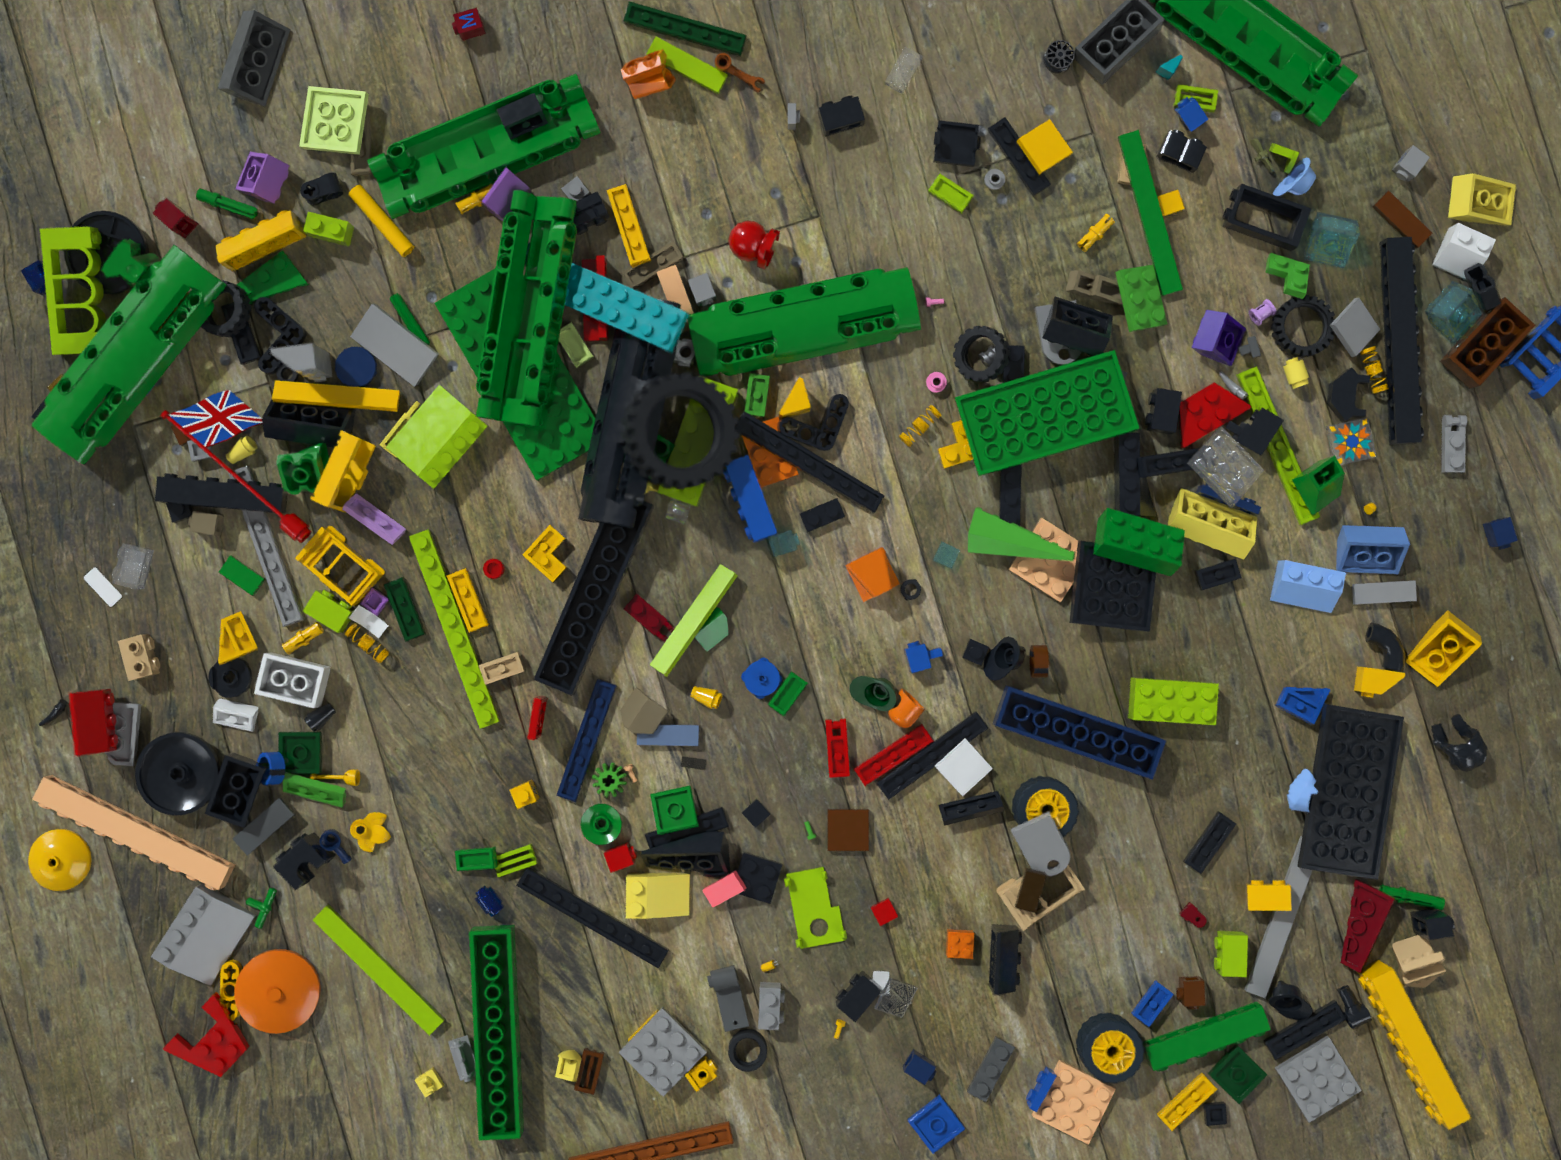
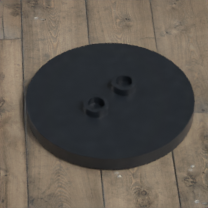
M95 211L79 218L71 227L98 228V232L101 234L102 242L100 249H94L100 256L101 268L94 277L102 284L104 294H118L131 289L122 277H106L101 270L123 239H132L134 242L140 243L141 255L149 253L148 243L141 229L128 217L111 211ZM64 251L65 262L71 274L83 273L87 269L89 260L84 251ZM75 279L80 285L92 291L87 281Z

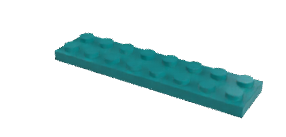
M574 263L571 264L565 306L672 353L690 314Z

